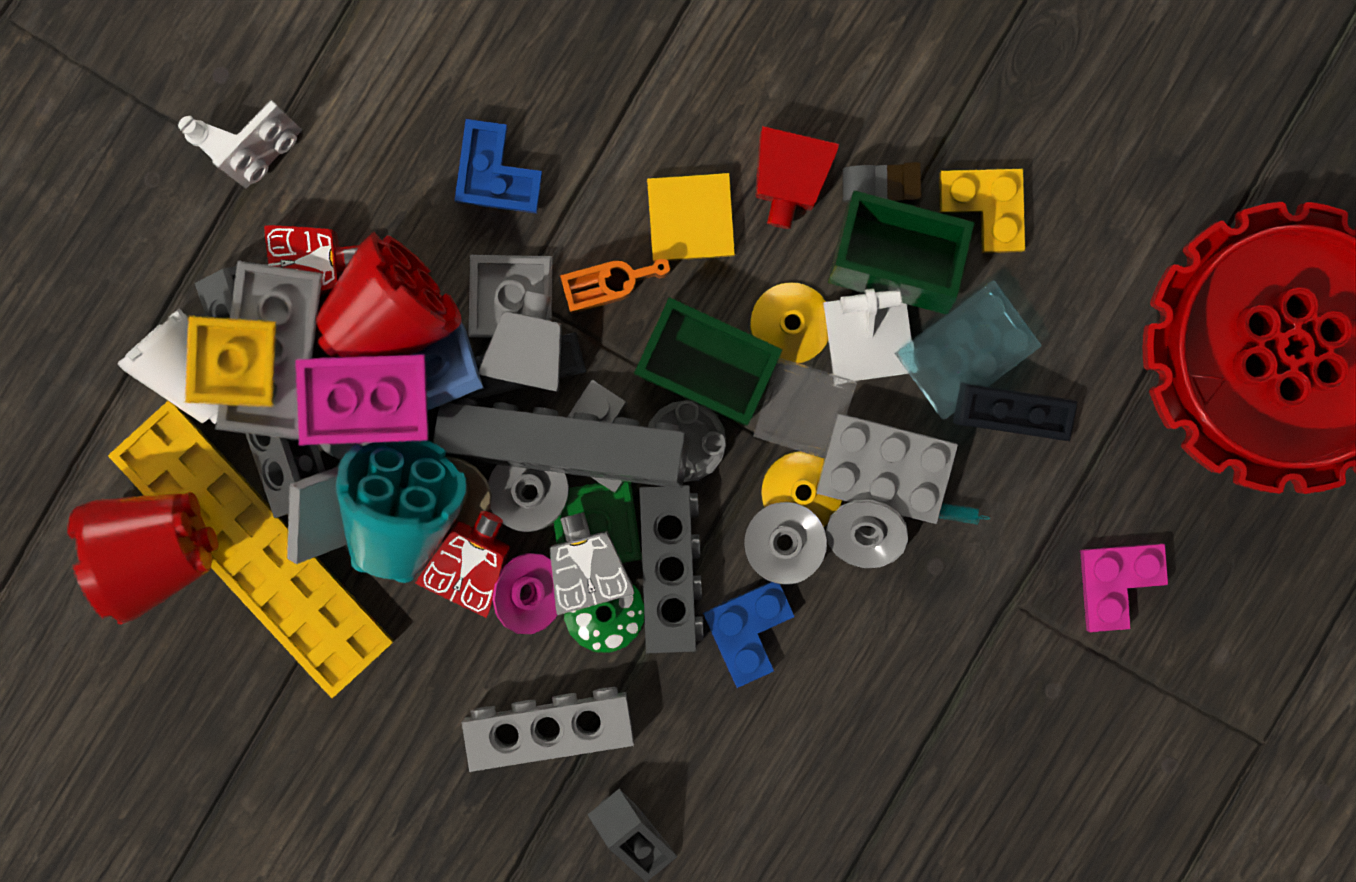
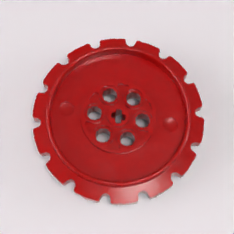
M1274 202L1247 208L1236 213L1234 229L1230 228L1224 221H1219L1196 235L1183 247V253L1187 257L1186 267L1177 264L1171 265L1166 268L1151 298L1150 306L1158 310L1160 320L1158 323L1145 325L1143 331V366L1146 370L1156 371L1160 378L1159 383L1149 390L1151 399L1167 429L1184 428L1186 436L1181 443L1182 449L1212 473H1222L1230 466L1234 472L1233 483L1262 492L1282 493L1285 484L1290 480L1296 493L1301 494L1322 492L1341 487L1346 484L1345 474L1348 468H1351L1356 473V228L1353 230L1349 227L1348 212L1324 204L1313 202L1300 204L1296 209L1295 215L1288 212L1284 202ZM1291 296L1295 297L1301 305V311L1297 318L1292 317L1287 311V301ZM1253 314L1259 315L1264 322V329L1259 336L1254 334L1249 327V320ZM1325 320L1331 322L1334 327V336L1330 341L1325 340L1320 331L1321 325ZM1293 341L1296 348L1291 351V355H1287L1284 348L1290 345L1289 342ZM1250 355L1257 357L1261 365L1260 371L1255 377L1247 372L1245 366L1246 360ZM1322 361L1326 362L1331 369V376L1326 383L1322 382L1317 374V368ZM1285 378L1290 380L1294 386L1293 396L1289 400L1284 399L1280 393V384Z

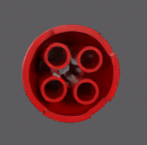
M372 232L359 245L317 314L316 325L322 333L318 342L322 349L333 358H336L338 355L341 358L409 356L449 336L461 324V314L451 295L447 293L443 296L440 295L439 286L428 275L431 270L413 252L389 235L381 240L375 232Z
M193 492L93 500L75 507L68 521L67 535L71 539L76 538L80 564L74 565L73 568L80 587L98 615L102 618L111 616L117 620L118 625L138 619L208 573L212 564V552L218 550L219 547L215 531L212 527L205 526L200 515L199 501Z

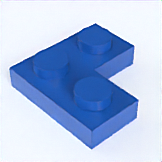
M466 119L455 202L537 214L542 171L503 166L508 129L506 124Z
M770 581L703 612L737 688L774 672L758 633L795 617L780 584Z

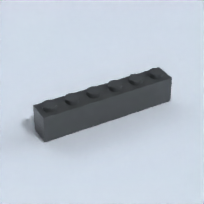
M459 397L454 399L453 403H445L439 406L433 443L446 450L445 456L460 458L465 461L682 489L690 440L685 432H680V426L669 423H656L654 429L639 427V421L629 418L618 417L615 418L614 423L598 422V416L588 413L576 412L573 418L558 417V411L548 408L536 407L533 413L518 412V406L508 403L495 402L493 408L478 407V401Z

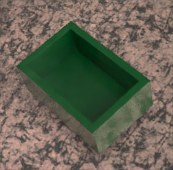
M853 190L845 209L828 283L865 293V289H874L875 292L899 289L902 303L947 315L958 297L974 222Z
M669 297L634 375L742 425L748 426L783 349Z

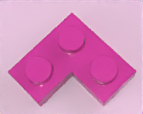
M1165 544L1080 550L1086 631L1088 632L1130 629L1127 588L1168 585Z

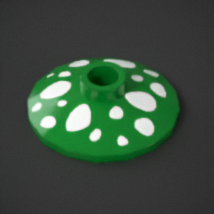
M633 585V595L564 613V621L569 634L580 646L593 652L611 653L625 648L638 636L644 623V603L639 590ZM600 606H607L611 609L612 616L609 620L602 621L597 618L596 610Z

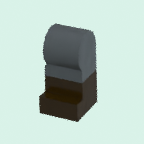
M921 162L897 165H859L842 168L843 202H849L853 190L904 204H917L921 200Z

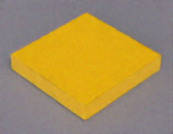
M729 173L647 179L653 262L658 259L673 261L735 256Z
M189 316L185 403L272 407L276 321Z

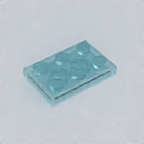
M992 280L894 354L941 419H947L955 413L961 382L990 386L1042 345L996 281Z

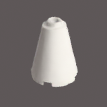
M178 309L169 316V319L164 324L158 325L125 355L126 357L117 364L123 371L199 422L204 423L210 419L215 424L218 405L185 403L188 318L186 314Z

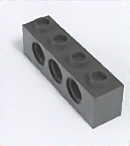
M683 485L682 489L665 486L640 487L646 654L695 652L696 641H703V617L694 616V600H702L701 575H693L692 559H700L699 534H691V518H699L698 493H690L689 485ZM668 515L676 516L682 523L680 534L672 539L663 537L658 531L659 521ZM667 557H676L684 565L683 573L676 579H667L660 573V564ZM670 598H677L685 605L683 616L677 620H669L661 612L663 603Z

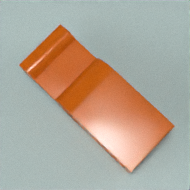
M658 259L651 266L633 270L625 262L611 261L560 275L569 310L571 314L624 300L634 292L636 281L654 276L665 278L670 274V266L668 260ZM620 270L628 275L629 280L623 283L624 290L615 292L607 287L606 281L611 280V272ZM598 285L600 286V287H596V288H593V289H589V290H585V291H582V292H578V293L572 294V292L580 291V290L587 289V288L594 287V286H598Z

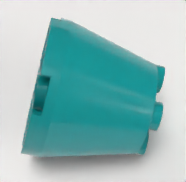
M428 440L373 442L362 447L356 444L346 452L338 468L336 491L348 551L351 556V565L355 570L367 572L376 577L407 583L414 580L416 574L424 569L459 515L466 491L464 473L459 472L451 461L445 457L446 450Z

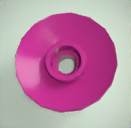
M525 553L513 558L502 568L498 581L494 586L492 600L495 614L504 627L517 634H534L544 630L556 619L557 612L551 559L542 554ZM524 586V588H525L524 593H523V595L520 597V591H521L522 587Z

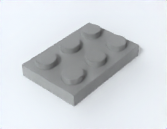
M836 413L816 493L847 502L874 500L887 504L902 516L937 524L958 444Z

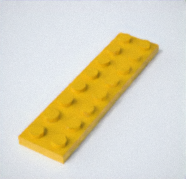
M167 401L108 455L144 496L185 494L188 492L195 494L200 504V515L205 526L212 527L218 539L219 547L218 550L212 552L211 568L331 698H334L395 642L317 556L299 564L287 559L288 525L281 517H273L270 505L188 416L171 402Z

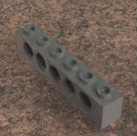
M237 266L223 268L195 283L206 317L230 319ZM245 433L273 517L278 518L289 514L290 484L326 471L317 444L299 445V440Z

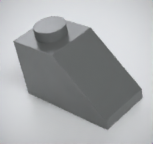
M620 789L605 798L599 806L588 814L608 849L645 882L649 881L678 857L640 808Z

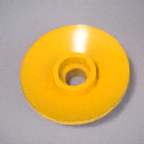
M792 282L776 285L767 290L758 299L753 308L750 322L752 336L783 349L777 361L779 363L798 364L806 362L819 354L828 342L823 305L826 301L816 290L804 284ZM788 315H795L799 318L800 326L798 329L789 330L785 326V318Z
M799 451L782 456L770 466L762 483L761 495L764 507L779 502L800 504L811 510L819 518L823 527L828 524L830 516L841 506L842 500L816 493L825 458L812 452ZM802 484L809 486L811 489V495L807 500H799L796 496V489Z

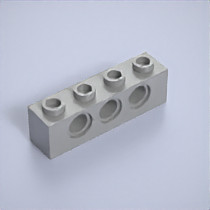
M607 687L594 690L593 697L577 700L576 693L552 697V704L536 706V700H525L512 703V710L496 712L495 706L470 710L471 716L465 717L462 721L469 772L634 746L627 692L618 693L617 687ZM584 711H593L599 716L601 724L593 731L583 730L578 725V715ZM544 717L553 718L558 722L560 731L554 737H544L537 730V722ZM502 724L513 725L518 731V740L511 744L501 742L496 734L497 727Z

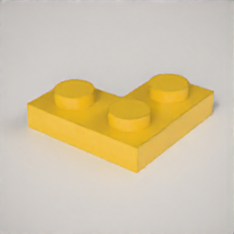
M1023 169L939 172L940 213H981L982 253L1025 251Z

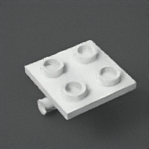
M272 101L238 135L206 124L201 120H195L191 116H185L179 122V129L183 131L187 141L194 146H199L213 159L212 162L245 189L265 176L270 163L279 154L290 150L297 140V135L302 131Z
M865 289V294L841 296L838 301L823 303L834 384L916 373L907 304L901 302L899 289L875 292L874 289Z

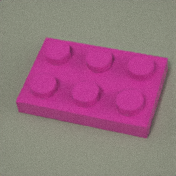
M425 355L296 360L299 445L429 440Z

